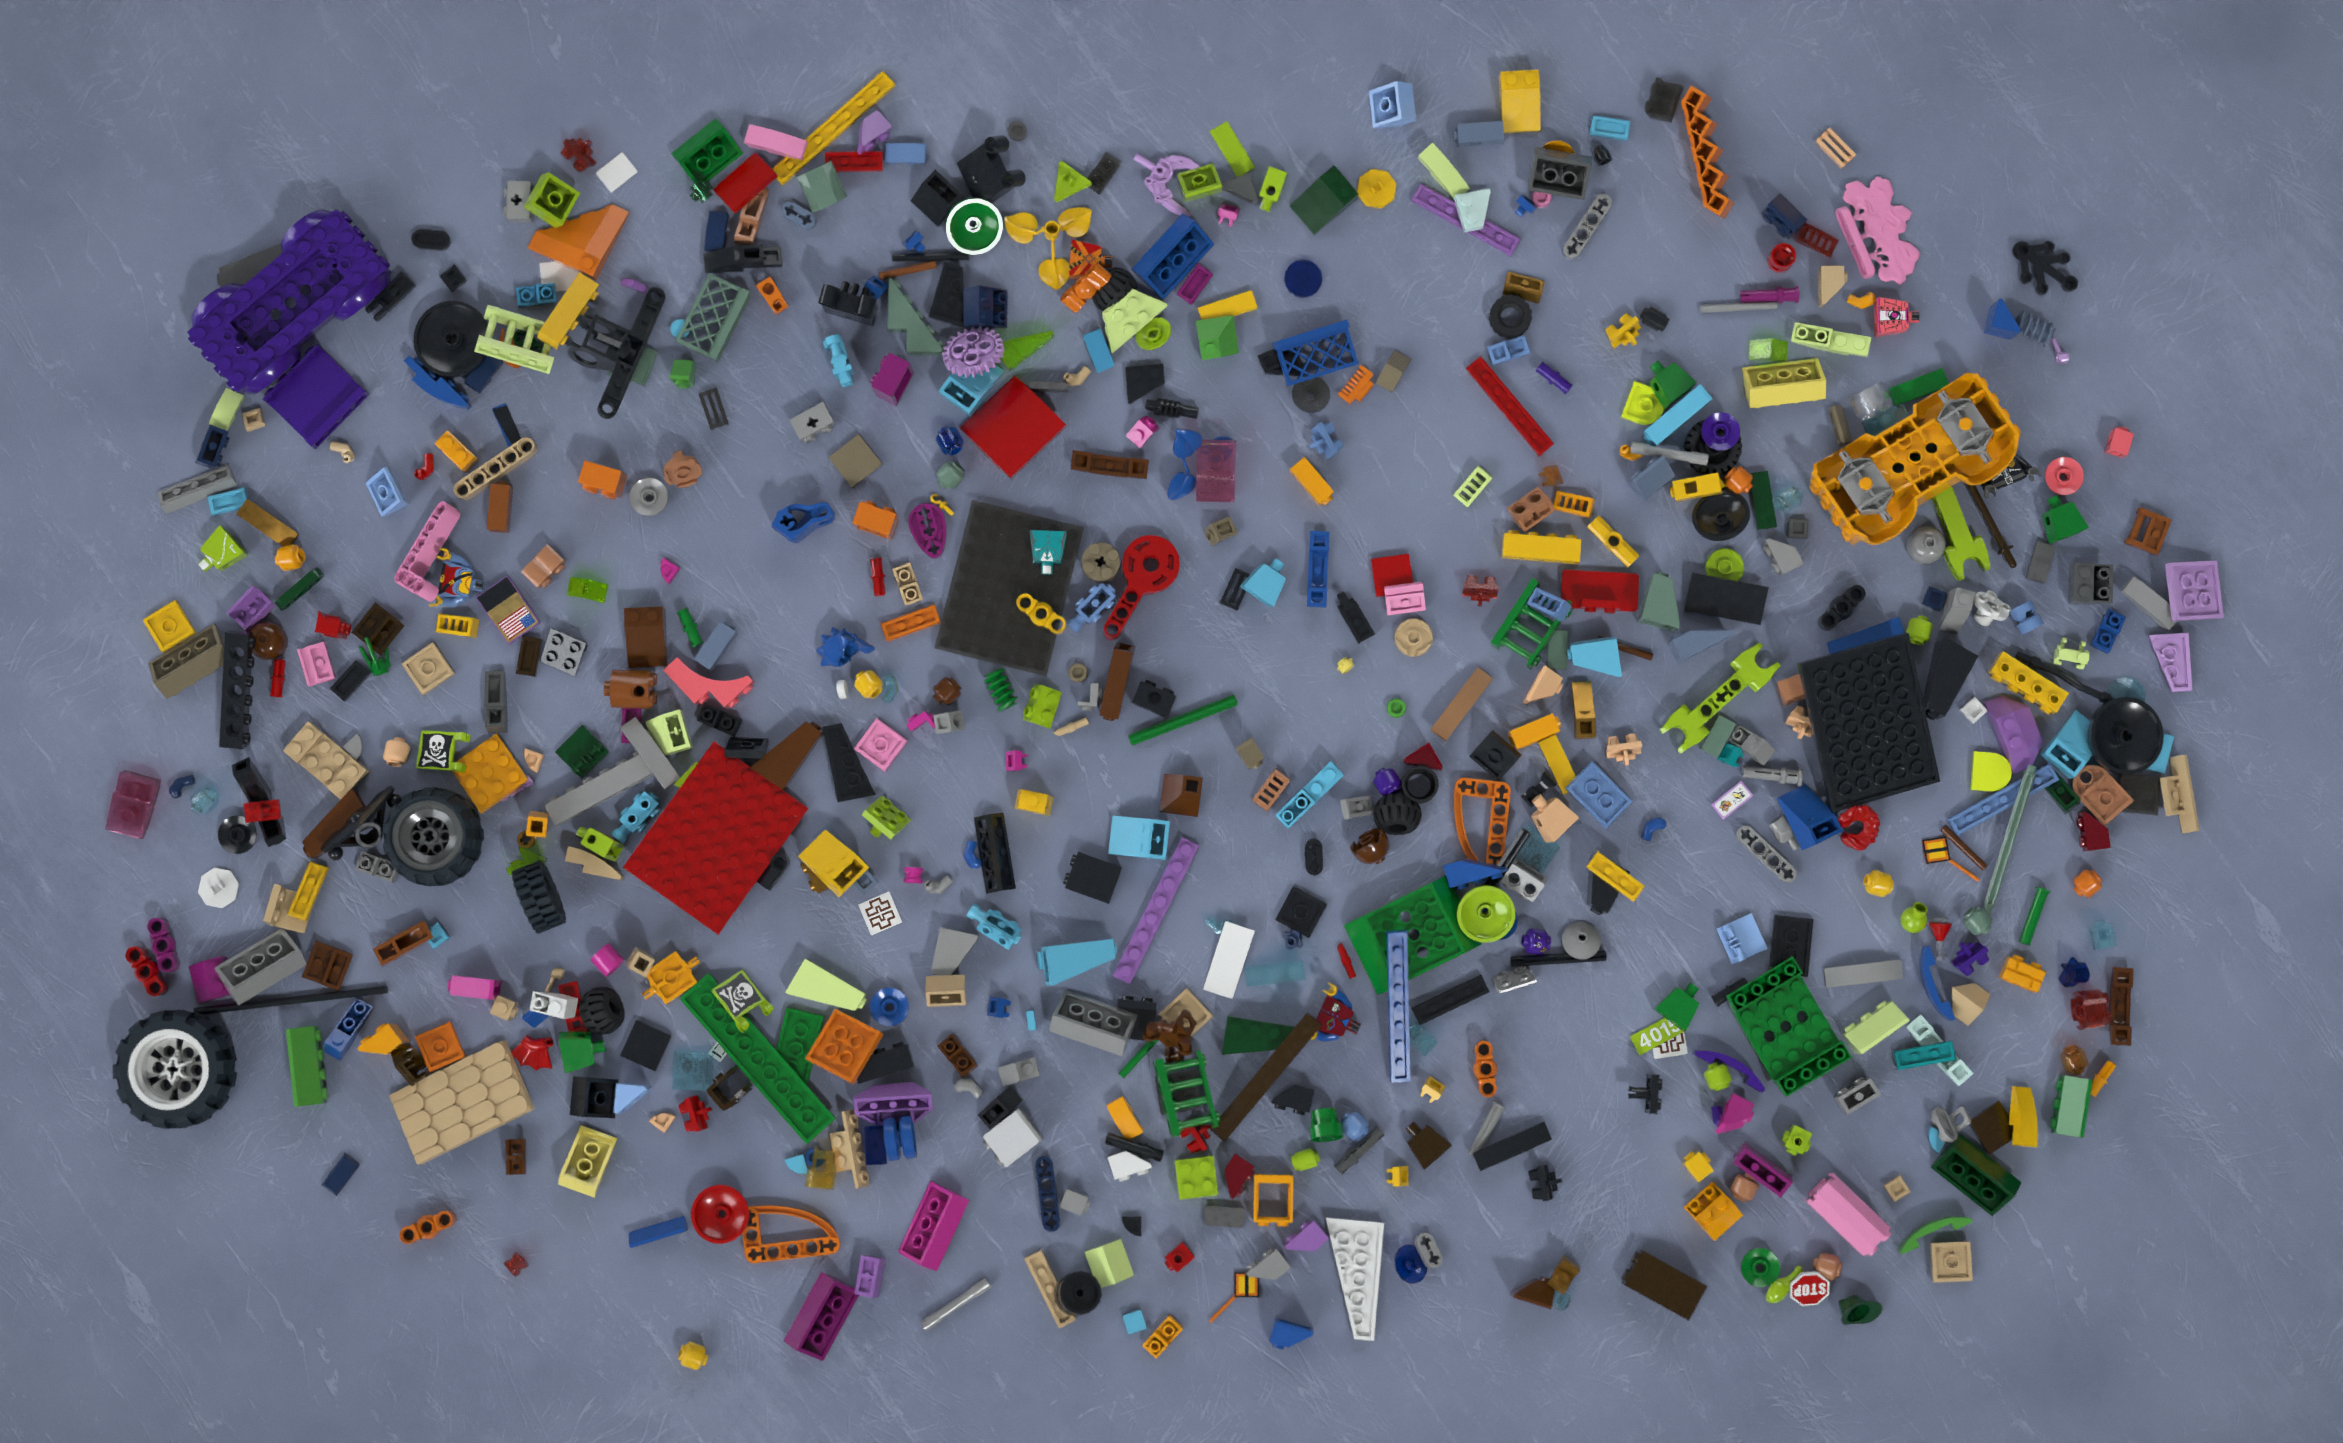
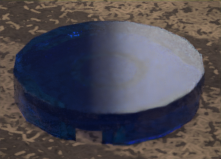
M1303 259L1293 262L1285 272L1284 282L1287 290L1298 298H1308L1316 294L1322 283L1321 270L1315 263Z

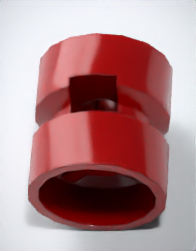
M1787 243L1776 245L1767 258L1769 268L1777 273L1787 271L1795 262L1796 251Z

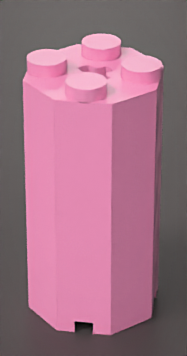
M1830 1172L1828 1174L1830 1178L1828 1180L1825 1178L1820 1180L1809 1192L1808 1195L1811 1198H1805L1804 1201L1862 1256L1867 1254L1869 1256L1873 1255L1878 1249L1877 1245L1881 1241H1886L1891 1236V1232H1889L1891 1227L1834 1173Z

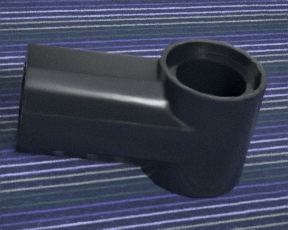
M785 854L774 855L757 882L765 889L771 891L781 875L789 867V857ZM778 857H782L785 860L783 868H779L776 865Z

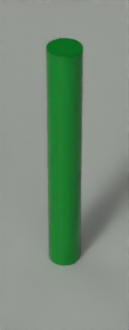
M1159 1040L1147 1041L1118 1074L1124 1079Z

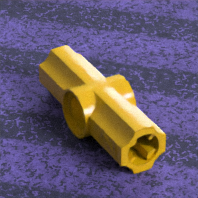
M1599 515L1587 526L1604 544V547L1611 551L1627 568L1640 556L1623 540L1621 534L1615 532ZM1615 537L1618 540V545L1611 546L1608 539Z

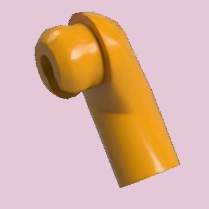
M1868 292L1867 295L1860 298L1850 294L1846 303L1859 309H1864L1875 303L1876 296L1873 292Z
M1628 445L1620 447V455L1628 460L1635 461L1644 456L1631 453V447H1628Z

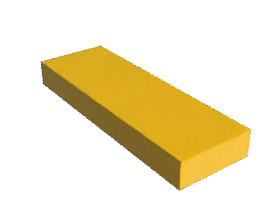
M1252 290L1197 308L1201 320L1234 315L1235 317L1258 309Z
M1555 734L1538 742V745L1562 795L1568 793L1564 788L1576 776Z
M1598 851L1586 866L1587 869L1632 902L1635 901L1645 885Z
M309 862L288 911V916L307 922L329 871L328 867Z

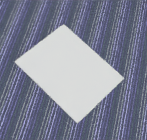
M557 262L539 263L541 284L555 283L556 292L567 291L579 273Z

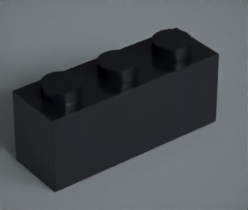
M903 1042L893 1044V1049L887 1051L885 1047L874 1050V1055L870 1056L857 1078L858 1084L915 1067L909 1044L904 1045Z

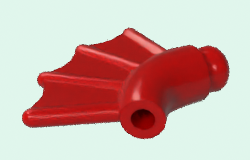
M526 1035L521 1041L522 1043L511 1051L513 1057L519 1061L520 1066L528 1065L535 1069V1071L540 1068L552 1069L548 1048L554 1045L551 1037L533 1039Z

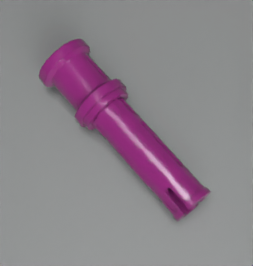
M1781 286L1776 290H1740V302L1777 301V303L1782 304L1785 301H1795V303H1799V286H1795V288H1783Z

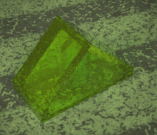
M1774 338L1749 341V361H1787L1788 342Z
M570 577L566 596L605 604L608 584L586 578Z

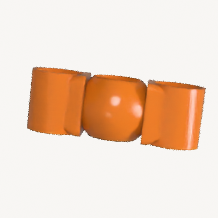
M1095 262L1085 272V276H1081L1071 288L1064 292L1060 301L1072 312L1076 313L1086 304V300L1091 299L1097 290H1100L1101 287L1107 284L1112 275L1098 262Z
M1479 1041L1474 1046L1476 1061L1473 1065V1072L1477 1077L1479 1093L1484 1097H1492L1497 1091L1496 1078L1494 1077L1497 1074L1498 1067L1493 1060L1492 1045L1487 1041ZM1481 1044L1488 1046V1052L1485 1055H1481L1478 1051V1047ZM1484 1063L1490 1066L1488 1074H1482L1480 1071V1067ZM1485 1083H1490L1493 1087L1489 1094H1485L1482 1090Z
M451 1210L441 1211L434 1215H423L416 1223L402 1228L399 1238L405 1244H411L421 1239H433L439 1231L452 1227L456 1223V1215ZM444 1214H447L450 1217V1222L448 1225L442 1222V1216ZM425 1222L431 1223L432 1230L430 1232L425 1231ZM408 1229L412 1230L414 1233V1237L412 1240H409L406 1237V1231Z

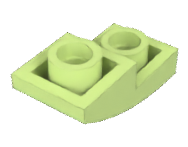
M226 388L211 416L209 425L228 431L235 419V413L244 400V395Z

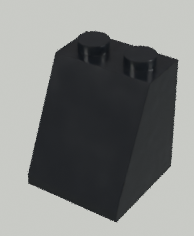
M1593 854V855L1590 856L1589 862H1590V860L1593 858V856H1594L1595 854ZM1620 867L1621 869H1623L1624 871H1626L1628 874L1630 873V871H1628V870H1626V869ZM1589 870L1587 905L1591 907L1590 911L1597 915L1607 914L1614 904L1619 891Z

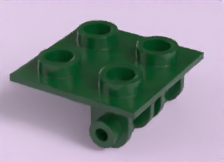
M582 725L555 753L575 774L583 779L609 751Z

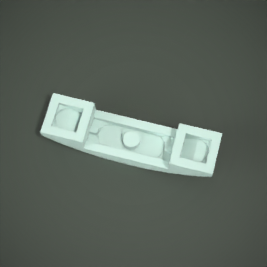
M1919 1015L1906 1027L1920 1046L1944 1042L1922 1015ZM1957 1056L1956 1060L1936 1063L1958 1087L1974 1074Z

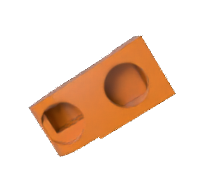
M770 276L756 285L776 315L789 307Z

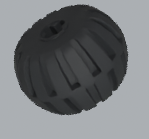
M1118 267L1108 271L1112 275L1110 280L1100 290H1097L1092 297L1098 309L1104 311L1112 306L1113 303L1119 302V299L1124 298L1131 289L1137 290L1135 278L1130 272Z
M1393 793L1385 795L1378 800L1374 808L1373 817L1379 830L1383 828L1384 832L1390 835H1405L1413 832L1418 827L1422 812L1420 805L1417 802L1411 801L1405 794Z
M592 988L580 1000L579 1013L581 1014V1020H583V1024L592 1033L599 1035L610 1034L616 1031L623 1023L625 1017L623 1003L619 995L611 988Z

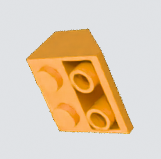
M383 1023L375 1030L377 1033L360 1041L361 1045L357 1049L362 1052L391 1054V1052L407 1045L410 1041L397 1024Z
M1713 1182L1683 1207L1713 1241L1719 1238L1743 1216L1737 1206Z

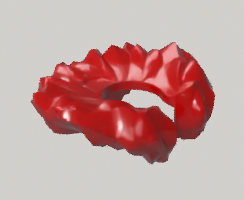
M1867 805L1854 806L1840 814L1837 820L1841 828L1849 827L1854 821H1861L1863 823L1862 831L1857 834L1847 833L1845 830L1841 833L1840 838L1844 845L1857 851H1863L1869 844L1876 842L1875 838L1878 837L1877 833L1881 824L1878 814L1872 810V807Z

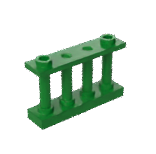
M1533 578L1491 641V645L1499 650L1501 646H1506L1529 660L1526 665L1530 670L1533 666L1536 667L1542 659L1541 653L1562 623L1556 619L1553 622L1530 608L1527 604L1535 588L1540 587L1539 582ZM1573 608L1570 609L1565 618H1569L1573 611ZM1521 614H1527L1550 628L1544 638L1519 623L1518 619ZM1517 630L1538 643L1539 645L1535 652L1532 654L1509 640L1508 634L1510 631Z
M1201 1050L1194 1053L1195 1058L1170 1064L1164 1063L1163 1058L1153 1062L1171 1138L1180 1136V1131H1183L1184 1128L1211 1122L1213 1129L1218 1127L1220 1122L1219 1113L1214 1109L1204 1067L1207 1065L1206 1057L1204 1054H1201ZM1192 1066L1198 1067L1200 1077L1174 1083L1168 1082L1167 1074L1170 1071ZM1202 1084L1204 1096L1179 1102L1173 1101L1171 1093H1174V1090ZM1201 1104L1207 1105L1209 1115L1184 1121L1177 1120L1176 1112L1179 1109Z

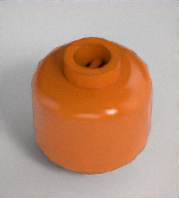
M1741 466L1733 467L1724 477L1725 486L1737 494L1742 492L1746 494L1753 486L1751 484L1753 476Z
M2085 869L2073 879L2075 884L2073 889L2080 897L2084 895L2090 898L2102 888L2101 882L2103 880L2093 869L2091 871Z

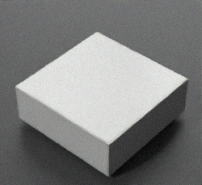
M1975 696L1960 709L1972 724L1988 711Z

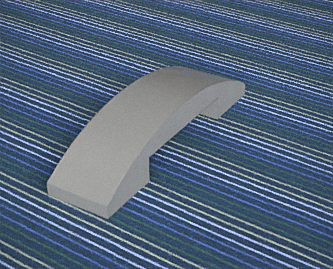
M634 717L621 726L620 730L647 764L663 789L666 790L676 783L680 778L638 719Z
M1901 959L1823 968L1826 988L1904 979Z

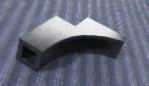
M250 757L232 765L233 776L249 803L272 800L270 788ZM282 815V819L258 822L268 847L280 844L286 839Z

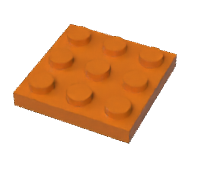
M834 1009L805 1059L854 1085L884 1034Z

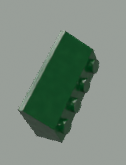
M1958 1134L1957 1139L1945 1147L1931 1165L1934 1171L1991 1216L2015 1197L2021 1185V1181L1961 1134Z

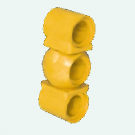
M1022 594L1018 597L1017 606L1019 610L1026 613L1035 625L1044 626L1054 634H1062L1065 631L1066 622L1064 618L1053 612L1049 604L1038 602L1029 594ZM1025 598L1031 601V605L1028 608L1020 606V602ZM1040 609L1047 612L1046 617L1043 619L1036 617V613ZM1056 620H1060L1063 623L1062 628L1059 630L1052 628V623Z

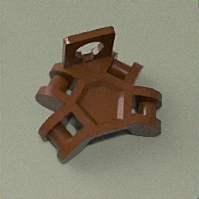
M1183 1010L1178 1019L1171 1023H1167L1166 1019H1160L1159 1023L1150 1022L1142 1037L1148 1042L1159 1040L1165 1046V1060L1168 1064L1174 1061H1183L1185 1056L1192 1053V1038L1190 1035L1197 1022ZM1183 1018L1188 1019L1190 1027L1185 1028L1183 1026Z

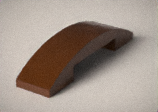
M1073 450L1070 470L1113 477L1147 479L1149 460L1098 455L1091 452Z
M2113 967L2109 998V1034L2111 1045L2131 1046L2130 1004L2134 968Z

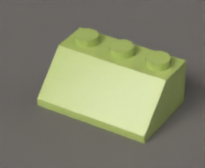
M1883 1001L1876 1006V1011L1873 1013L1867 1012L1861 1016L1859 1023L1856 1025L1852 1023L1844 1028L1845 1032L1842 1036L1855 1054H1863L1910 1020L1892 1001Z

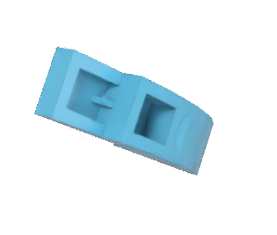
M1330 761L1275 816L1289 829L1345 774Z

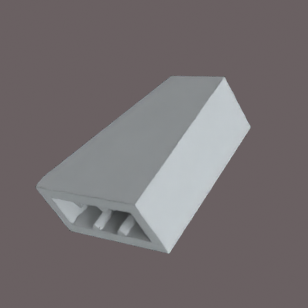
M1956 587L1947 592L1938 629L1954 634L1959 633L1970 614L1976 593Z
M940 928L931 974H935V976L953 975L976 944L979 936Z

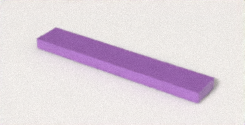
M1420 184L1411 201L1463 230L1455 202ZM1486 219L1482 229L1467 232L1510 257L1521 240Z

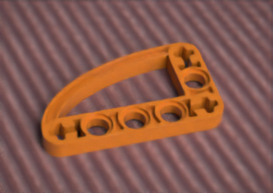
M1460 778L1456 781L1453 799L1454 819L1459 842L1467 859L1479 861L1473 853L1465 833L1462 815V796L1492 799L1485 863L1493 864V859L1489 860V855L1492 857L1500 856L1502 859L1505 852L1511 794L1510 786L1507 783L1472 778ZM1465 781L1466 785L1472 786V782H1475L1474 794L1470 793L1472 789H1465L1464 792H1461V788H1458V785ZM1480 783L1487 785L1488 791L1486 794H1480L1477 791V786ZM1501 785L1507 790V793H1504L1502 800L1506 799V803L1502 801L1495 802V798L1499 799L1500 793L1496 792V789H1499ZM1499 804L1505 808V813L1501 816L1494 812L1495 806ZM1494 824L1502 825L1503 832L1500 835L1493 833L1492 827ZM1493 843L1500 844V853L1494 854L1491 852L1490 847Z
M777 1205L749 1206L751 1213H755V1217H752V1224L755 1222L757 1226L747 1227L742 1233L745 1258L750 1263L829 1255L836 1253L840 1249V1238L836 1230L826 1220L811 1212ZM759 1214H784L799 1217L818 1225L828 1236L762 1244ZM748 1230H756L757 1238L755 1240L747 1238ZM830 1239L833 1240V1243H837L833 1251L830 1247L823 1248L824 1252H821L819 1240H823V1244H828ZM809 1242L817 1244L818 1249L815 1253H810L807 1250ZM790 1244H795L798 1247L796 1255L788 1253L787 1249ZM772 1246L777 1247L779 1250V1254L775 1258L770 1257L768 1254V1250ZM761 1247H765L764 1254L766 1259H763V1255L757 1256L756 1260L749 1256L752 1249H755L756 1252H762Z

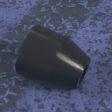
M1598 145L1594 148V157L1599 166L1612 161V157L1606 147Z

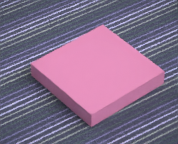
M876 718L854 749L886 772L908 741Z

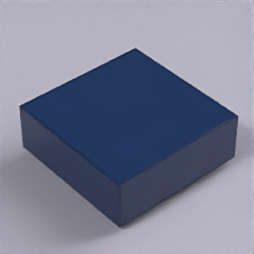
M1929 586L1921 605L1940 612L1948 593Z

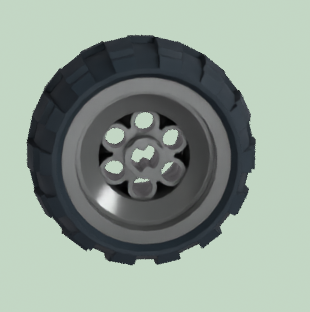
M427 787L406 794L400 802L394 804L389 811L390 815L387 822L383 826V848L385 855L391 862L390 865L398 874L418 885L430 887L444 886L453 883L459 878H463L471 871V867L478 861L482 852L481 846L482 841H484V829H482L481 818L477 810L472 807L466 798L448 789ZM437 821L442 822V826L440 828H437L435 826V823ZM425 822H428V826L426 828H422V825ZM433 831L432 835L435 838L433 841L430 842V838L427 835L429 832ZM445 832L449 834V838L447 840H443L442 838ZM423 845H426L428 847V850L425 853L422 850ZM437 845L442 846V850L439 853L435 850Z

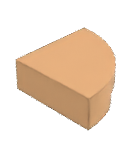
M525 748L524 757L528 767L538 773L544 755Z
M661 1113L652 1117L649 1122L665 1133L677 1116L670 1113Z

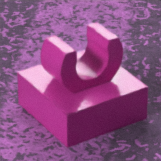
M1222 202L1218 212L1220 216L1219 223L1221 224L1224 218H1228L1230 220L1229 226L1231 227L1239 215L1240 208Z
M1022 751L1006 752V771H1018L1027 768L1028 765L1022 764V758L1028 757V755L1022 754Z

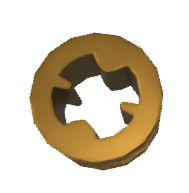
M526 831L520 832L517 837L518 845L523 848L533 847L536 842L535 836H527L531 837V840L528 841V845H525L524 842L522 843V839H524Z

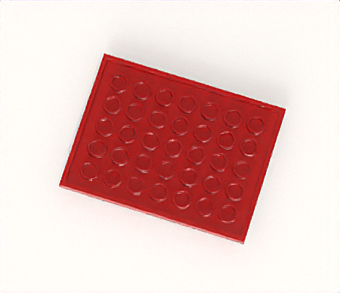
M714 741L622 868L719 935L767 868L772 857L777 854L809 808L755 772L740 759L725 757V749Z

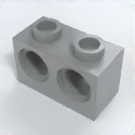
M1515 858L1508 869L1509 871L1505 873L1500 882L1507 889L1519 893L1520 897L1524 900L1534 902L1548 878L1518 858ZM1511 873H1516L1519 876V878H1513L1511 876ZM1527 884H1533L1536 889L1528 888Z

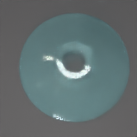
M2131 677L2116 679L2107 690V693H2110L2114 698L2125 697V693L2129 692L2133 698L2144 702L2146 699L2142 684Z

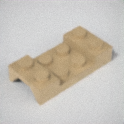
M309 721L283 750L295 762L299 763L322 782L339 799H342L361 778L370 772Z

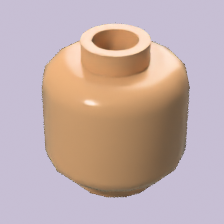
M394 737L393 740L387 741L383 753V759L387 761L386 764L393 767H401L403 764H406L410 745L405 742V739L400 737Z

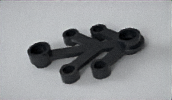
M2046 241L2044 244L2030 246L2027 242H2018L2013 246L2012 254L2014 258L2020 261L2022 272L2020 281L2023 284H2028L2033 279L2032 274L2029 272V261L2034 264L2037 279L2035 290L2037 294L2044 295L2048 292L2044 272L2061 283L2062 289L2066 292H2072L2077 288L2078 280L2076 277H2065L2048 265L2055 263L2067 264L2070 261V255L2067 252H2062L2060 255L2038 258L2033 253L2043 251L2049 254L2055 248L2054 243ZM2049 244L2051 246V250H2047L2045 248V245ZM2020 248L2025 251L2023 255L2019 253ZM2061 256H2066L2067 261H2062ZM2028 275L2029 281H2025L2023 276ZM2066 282H2070L2072 284L2071 288H2068L2066 286ZM2039 286H2043L2045 291L2041 292Z

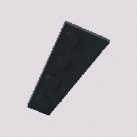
M842 723L822 727L837 803L875 796L876 794L870 785L869 779L860 764Z

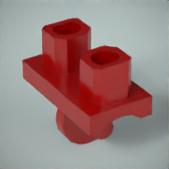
M279 799L243 803L245 823L282 819Z
M698 1095L684 1099L685 1101L680 1103L678 1107L682 1114L689 1113L691 1120L684 1122L686 1131L698 1132L707 1129L706 1120H709L707 1112L712 1111V1107L706 1108L704 1101L700 1102Z
M1203 1124L1197 1125L1200 1129L1198 1131L1194 1126L1180 1131L1181 1138L1186 1137L1190 1133L1195 1138V1140L1186 1145L1191 1154L1207 1149L1200 1134H1203L1205 1139L1210 1138L1211 1136L1207 1131L1211 1128L1210 1124L1206 1126Z

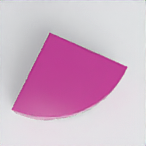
M663 557L661 561V574L663 579L670 584L680 568Z

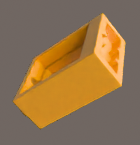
M1552 713L1509 731L1507 736L1511 746L1519 750L1557 734L1562 726L1558 716L1554 717Z
M1254 1174L1253 1222H1257V1226H1269V1222L1277 1223V1226H1288V1223H1293V1175ZM1259 1183H1288L1287 1217L1258 1216Z

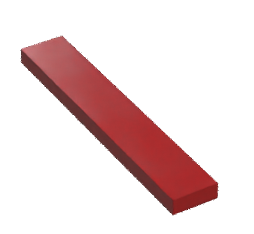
M1481 356L1466 368V371L1539 457L1554 445L1552 440Z

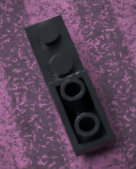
M763 244L729 247L703 255L705 273L743 272L744 268L782 267L783 265L781 247H763Z

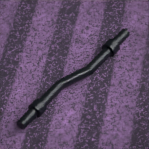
M2020 651L2015 656L2016 659L2028 663V666L2034 669L2039 668L2059 677L2077 690L2099 699V702L2103 704L2114 699L2110 693L2100 692L2082 684L2064 671L2042 662L2036 656L2031 657Z

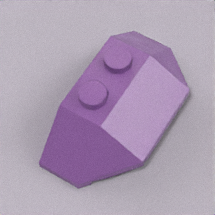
M2004 696L1984 702L2005 758L2010 763L2012 774L2027 769L2028 764H2033L2043 744L2030 707Z
M913 1082L874 1084L853 1097L855 1115L875 1125H883V1119L895 1118L897 1124H899L902 1116L909 1115L912 1116L913 1123H916L928 1112L933 1111L931 1091Z

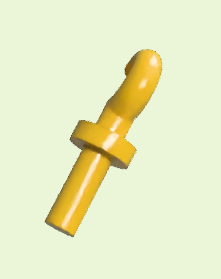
M932 494L930 501L933 504H939V509H944L950 516L955 514L947 506L946 501H935L933 497L938 495Z

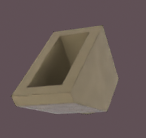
M1252 737L1235 749L1248 770L1250 768L1255 770L1263 764L1262 760L1265 757Z

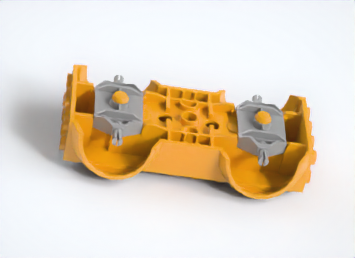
M1967 372L1947 386L1920 402L1913 404V414L1880 434L1872 436L1865 433L1835 453L1814 463L1809 488L1814 495L1819 496L1822 508L1825 511H1829L1832 523L1835 526H1839L1842 531L1841 536L1845 542L1849 541L1851 546L1859 541L1870 545L1885 543L1899 535L1909 526L1916 515L1918 506L1960 481L1971 486L1986 483L2008 467L2016 455L2021 431L2016 424H2012L2008 411L2005 408H2001L1994 392L1991 393L1987 388L1988 383L1984 377H1980L1978 373ZM1934 443L1937 446V451L1935 453L1927 452L1926 445ZM1912 453H1917L1921 459L1914 462L1909 456ZM1895 463H1901L1904 466V470L1901 473L1893 471L1892 467Z

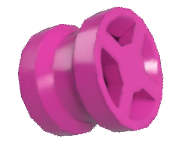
M904 867L906 877L903 883L923 884V879L921 878L923 868Z

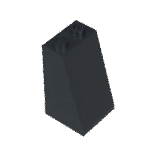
M1946 637L1937 640L1934 645L1923 696L1926 717L1931 720H1938L1946 716L1978 658V655Z

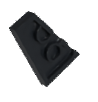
M944 262L928 317L965 329V326H963V267Z

